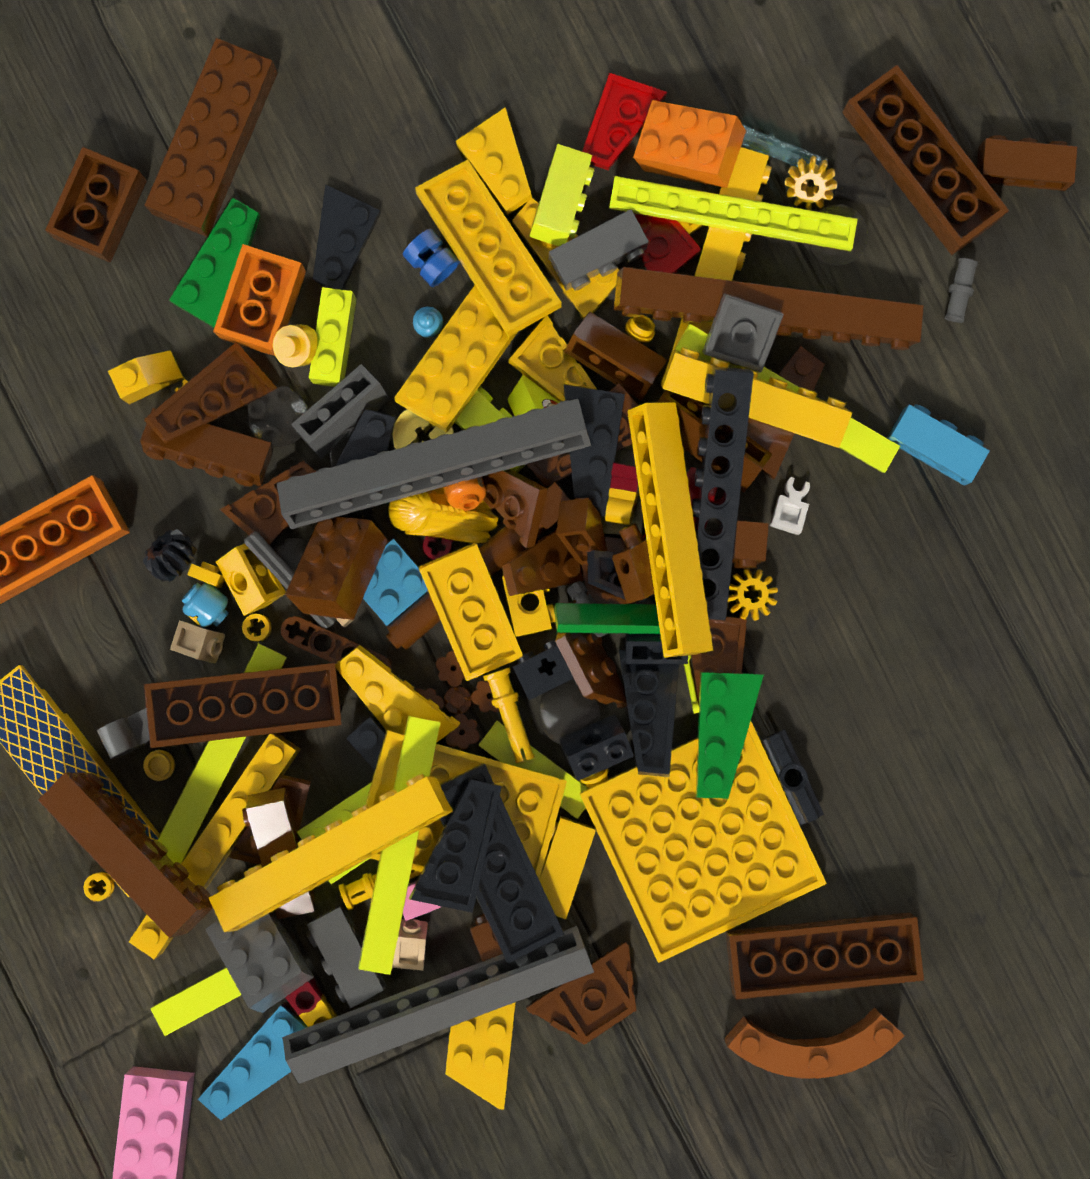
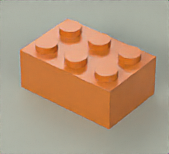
M652 100L633 158L645 172L727 188L746 130L735 115Z
M242 244L213 332L220 339L232 343L237 342L239 345L275 356L273 338L277 331L289 324L306 274L302 263Z

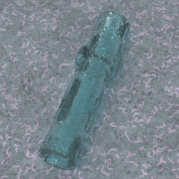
M743 125L746 130L742 142L743 146L798 167V160L801 158L809 164L810 158L815 156L817 165L823 160H828L826 157L824 158L775 138V134L769 133L767 135Z

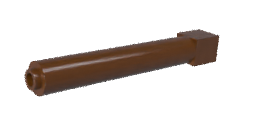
M555 482L547 488L536 539L557 524L560 502L570 501ZM504 526L479 548L491 578L502 569V565L526 549L519 541L521 537L514 529L509 530ZM429 592L425 593L387 626L390 632L386 637L397 649L402 646L407 650L441 621Z

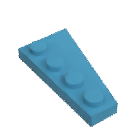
M282 1003L198 1100L220 1120L231 1114L291 1072L285 1060L282 1037L308 1028L307 1025Z

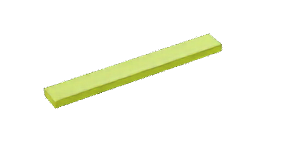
M618 176L614 178L609 209L627 212L631 209L636 214L846 251L853 249L858 220L857 218Z
M689 324L675 350L681 352L682 347L699 352L698 358L709 362L711 360V356L705 355L702 352L708 334ZM728 362V363H729V366H728L729 368H741V367H742V366H739V365H736V364H733V363ZM763 367L762 372H758L757 378L769 382L770 377L777 378L788 383L786 388L797 392L799 390L798 386ZM850 418L839 448L878 471L885 473L900 446L855 419Z
M258 643L243 673L281 669L287 657ZM246 737L207 742L158 838V841L168 850L166 855L173 863H182Z
M408 716L393 789H396L397 793L407 788L406 782L418 775L423 774L424 777H430L440 722ZM419 831L381 851L358 965L359 970L391 975Z

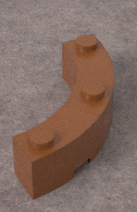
M873 1008L863 1019L844 1030L845 1032L828 1038L794 1040L783 1038L760 1028L743 1016L724 1038L727 1047L738 1056L769 1072L795 1078H826L846 1074L867 1066L892 1049L905 1035L877 1009Z

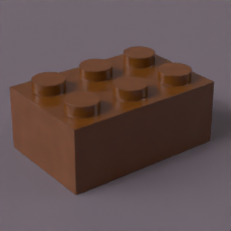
M82 147L45 231L57 241L111 263L147 180L139 170Z
M334 517L319 521L285 595L304 614L354 620L388 542L387 538L371 520Z

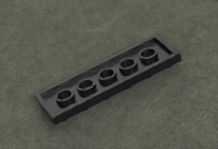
M484 763L440 784L452 811L469 779L494 784ZM499 796L476 898L506 962L510 963L563 936L564 932ZM451 813L440 818L443 828L445 827Z

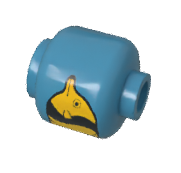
M197 582L181 600L184 603L183 613L202 628H206L212 623L218 626L229 613L225 610L228 598L216 587L208 583L200 585Z

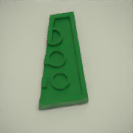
M232 198L169 301L214 328L242 244L251 247L260 214Z

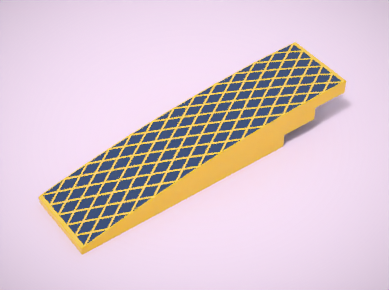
M18 665L0 679V744L41 795L65 772L93 773L103 782L104 786L102 789L109 796H116L124 804L125 808L123 811L130 818L135 817L146 827V835L152 841L154 839L158 840L159 832L69 715L67 713L63 714L47 691L38 686L24 666Z

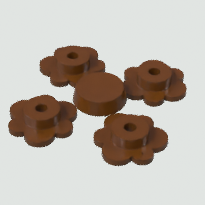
M449 651L446 657H440L436 661V668L440 671L438 674L441 681H448L449 685L454 686L446 692L444 700L442 697L436 696V691L433 688H428L426 691L418 688L415 691L425 699L432 700L439 706L438 709L441 710L445 704V707L451 713L457 714L454 718L460 724L446 735V742L450 746L458 745L460 749L465 750L469 747V744L476 743L480 735L476 730L477 722L473 719L468 720L461 713L469 709L471 701L476 705H480L479 708L482 712H488L489 710L499 712V708H495L492 705L493 695L491 699L487 698L488 693L492 694L488 681L487 683L485 681L478 682V690L474 691L472 695H470L468 690L459 686L462 683V678L465 677L454 651ZM451 666H456V671H452ZM460 729L465 731L464 735L459 733Z

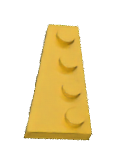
M532 198L514 217L512 224L532 251L539 257L546 270L556 280L563 293L573 303L584 320L589 311L594 313L614 290L617 273L620 270L617 268L614 272L603 277L601 274L590 278L591 282L587 286L576 291L573 288L566 291L549 260V251L559 246L529 237L539 205ZM568 237L567 242L571 241L573 238Z

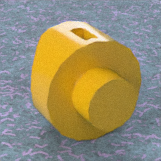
M297 324L282 327L273 338L274 355L285 366L293 368L309 365L316 354L317 333L308 325Z

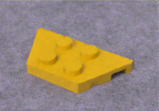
M515 1002L451 1026L445 1074L504 1110Z

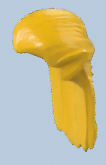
M443 487L389 503V518H391L392 524L409 535H423L468 543H486L487 539L491 537L488 532L495 529L498 522V517L484 501L470 511L450 506Z

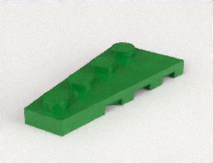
M700 672L697 798H729L763 674Z

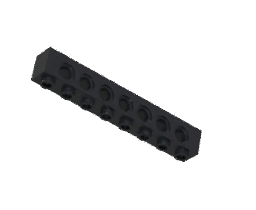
M712 366V374H706L705 393L710 394L708 405H703L701 424H706L705 437H699L698 455L703 456L702 467H697L695 472V486L699 487L698 499L693 498L692 509L693 517H696L695 533L698 541L700 567L703 574L702 580L711 579L714 581L713 587L708 591H704L708 619L726 621L754 373L750 369ZM725 393H731L734 395L733 405L726 409L720 408L718 406L720 396ZM728 425L731 427L730 435L723 440L715 438L717 427ZM718 456L727 458V465L722 470L711 468L713 459ZM714 487L724 489V495L718 501L708 499V493ZM711 518L719 519L721 521L719 528L715 531H707L704 528L707 520ZM711 548L717 551V556L712 561L701 559V555L706 549Z

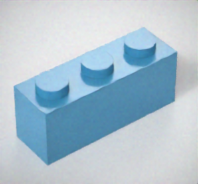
M909 404L905 407L887 439L899 445L901 450L965 486L972 483L990 450L983 447L984 443L974 436L968 435L965 437L958 433V428L946 420L939 422L930 416L931 412L920 405L915 404L913 407Z

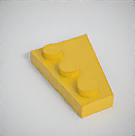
M503 108L456 140L457 147L465 158L469 160L478 176L507 215L532 199L506 108Z

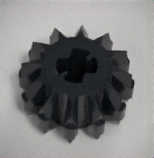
M178 529L168 530L164 535H159L155 542H151V547L145 551L146 556L143 559V563L146 565L149 573L156 579L158 578L162 582H171L176 576L180 577L182 572L189 569V564L195 560L194 555L197 548L185 533L180 532Z

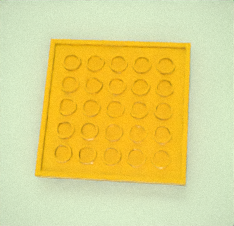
M751 721L728 799L696 797L698 737L672 749L670 777L638 775L637 766L579 793L658 963L827 884Z

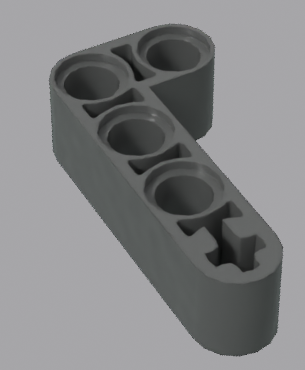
M146 708L127 718L111 722L97 730L110 759L122 757L150 743Z

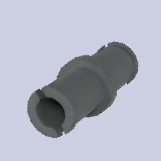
M959 258L954 283L949 287L951 296L945 319L964 323L968 300L974 293L972 284L978 262Z

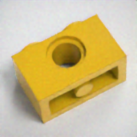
M246 544L235 547L216 561L244 616L266 608L286 593L281 582Z
M502 576L515 636L520 637L551 630V623L556 621L553 604L546 605L544 593L550 592L549 589L509 596L505 578ZM527 594H534L539 599V605L533 611H527L521 606V600Z

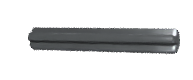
M254 531L244 540L246 546L287 589L295 572L264 538ZM311 615L324 629H327L336 621L334 617Z

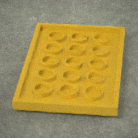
M389 730L386 731L365 804L369 805L370 808L380 803V796L394 789L404 739L403 734ZM436 744L430 777H436L439 784L482 763L486 765L494 784L502 786L500 792L502 802L536 875L540 879L567 781ZM440 819L419 830L412 870L423 871L444 829ZM381 852L373 855L370 858L379 861Z

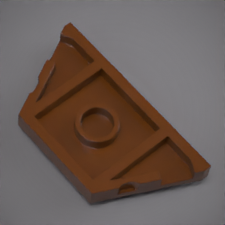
M558 632L555 642L583 697L591 700L596 699L606 705L615 702L619 709L626 707L627 701L624 686L616 672L617 669L614 661L608 657L602 645V638L597 637L595 633Z
M626 940L591 963L594 973L554 987L527 1005L526 1009L528 1012L539 1016L549 1022L551 1026L566 1032L573 1039L584 1045L635 1012L636 1002L629 945Z

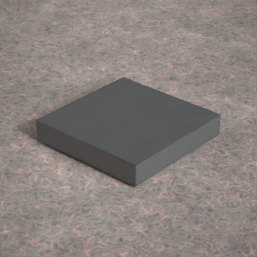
M724 293L702 352L705 355L762 372L784 314L780 311Z

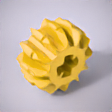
M815 156L810 158L809 164L801 158L798 160V167L791 166L788 173L790 177L785 178V185L790 187L787 190V197H796L794 202L796 207L801 205L802 202H806V209L811 210L813 202L821 208L824 206V199L832 200L833 192L831 190L837 188V181L832 179L836 172L834 169L826 170L828 164L826 160L817 165ZM808 179L814 180V187H808Z
M745 569L743 573L745 581L739 574L733 575V579L738 586L730 584L729 591L735 593L728 596V602L735 600L737 603L731 607L730 611L732 613L742 608L741 619L745 620L750 611L753 621L759 620L758 609L767 616L770 614V611L765 603L772 606L777 603L775 599L769 598L768 594L777 593L778 590L775 587L767 589L766 585L771 583L773 579L769 576L761 581L762 570H757L754 578H752L750 569ZM748 586H751L752 591H758V597L754 598L755 603H751L750 598L744 597V593L749 591L747 589Z

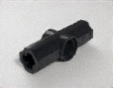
M785 729L761 739L762 746L799 825L812 822L824 815L808 781L807 772L801 766ZM789 769H796L799 773V780L795 785L788 786L784 779L785 773Z

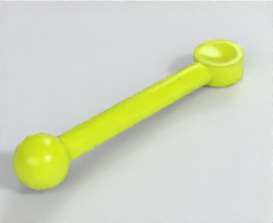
M688 655V664H684L692 710L695 714L699 713V705L689 661L691 655Z

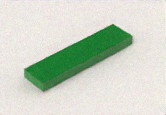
M555 603L554 614L556 629L559 633L660 634L656 605Z

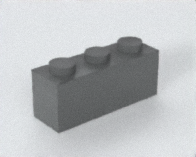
M630 209L549 251V260L565 290L573 288L576 291L587 286L591 282L590 278L601 274L603 277L614 272L618 268L617 264L628 260L630 263L645 255L644 250L647 249L649 241L633 211Z
M361 364L291 425L308 446L322 459L355 430L366 408L378 411L390 398L381 384Z
M344 903L316 917L307 924L309 928L306 931L307 937L314 948L319 947L323 958H321L322 966L328 975L333 974L338 983L335 986L336 992L343 1003L347 1002L350 1008L384 991L386 983L381 973L358 969L363 939Z

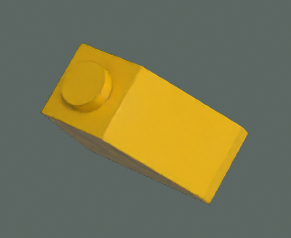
M172 351L137 357L108 371L120 398L128 404L184 379Z

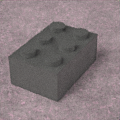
M275 910L238 931L224 933L219 920L205 929L249 1009L263 1013L314 977L282 920L277 919Z

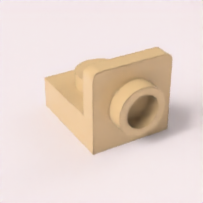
M179 620L170 650L198 660L216 663L223 648L225 634Z
M401 919L392 968L423 971L428 922L417 919L407 921Z

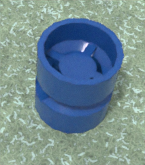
M427 229L406 247L403 257L413 268H420V276L430 287H435L455 271L460 261L449 248H442L443 241L432 229Z

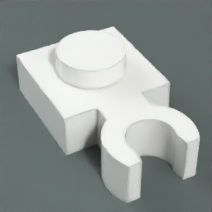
M790 477L784 486L787 497L779 495L777 498L770 526L799 535L802 532L809 504L801 502V499L809 492L810 483L805 482L802 490L796 491L793 488L794 478Z

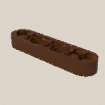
M296 616L287 618L281 626V635L288 643L335 664L343 658V651L346 648H356L360 645ZM298 621L301 623L300 629L307 633H310L311 627L315 629L309 638L308 646L303 644L307 638L296 635L294 639L290 637L289 625H296ZM321 634L328 635L332 641L330 649L326 652H320L315 647V639ZM362 646L377 659L384 661V664L393 672V665L389 658Z

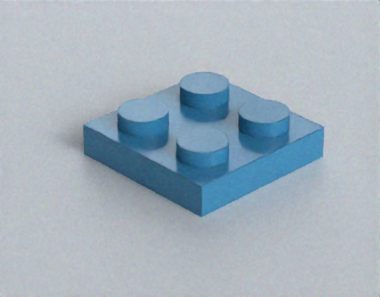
M394 539L385 546L363 597L386 626L428 591L419 568Z

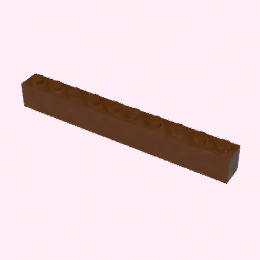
M623 267L617 273L614 310L622 311L623 316L640 317L641 313L652 314L653 319L660 321H670L671 317L683 318V323L699 325L702 321L713 322L723 294L726 293L782 312L784 315L776 335L788 336L791 335V332L803 333L802 337L807 339H821V335L830 336L833 342L849 343L851 339L862 340L861 345L880 346V343L891 344V349L908 350L909 346L919 343L921 340L924 305Z

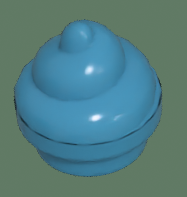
M428 306L416 311L413 316V327L423 337H434L442 330L443 317L437 309Z

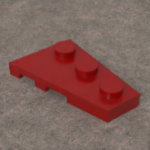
M609 73L582 151L592 155L590 164L609 170L643 127L652 100L662 102L667 92Z
M634 213L649 241L647 249L644 250L645 255L641 257L646 270L675 274L701 252V248L678 221Z

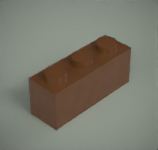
M994 135L986 138L979 146L977 169L989 184L1066 191L1075 183L1077 146H1068V143L1064 141H1052L1049 144L1037 143V140L1033 138L1012 141L1007 140L1005 136Z
M590 311L573 333L565 350L566 354L616 385L620 383L628 393L641 401L667 362L665 358L655 351L647 348Z

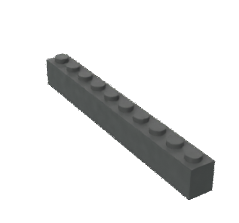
M579 399L561 401L557 405L533 409L525 414L501 418L496 422L482 426H472L464 431L450 435H440L432 440L411 443L400 449L383 451L375 456L351 460L346 464L332 468H322L314 473L294 476L288 480L278 482L277 488L281 514L289 527L294 529L461 481L589 447L591 443Z
M575 926L563 931V936L510 963H507L503 954L286 1035L282 1037L285 1060L300 1084L594 973L578 927Z

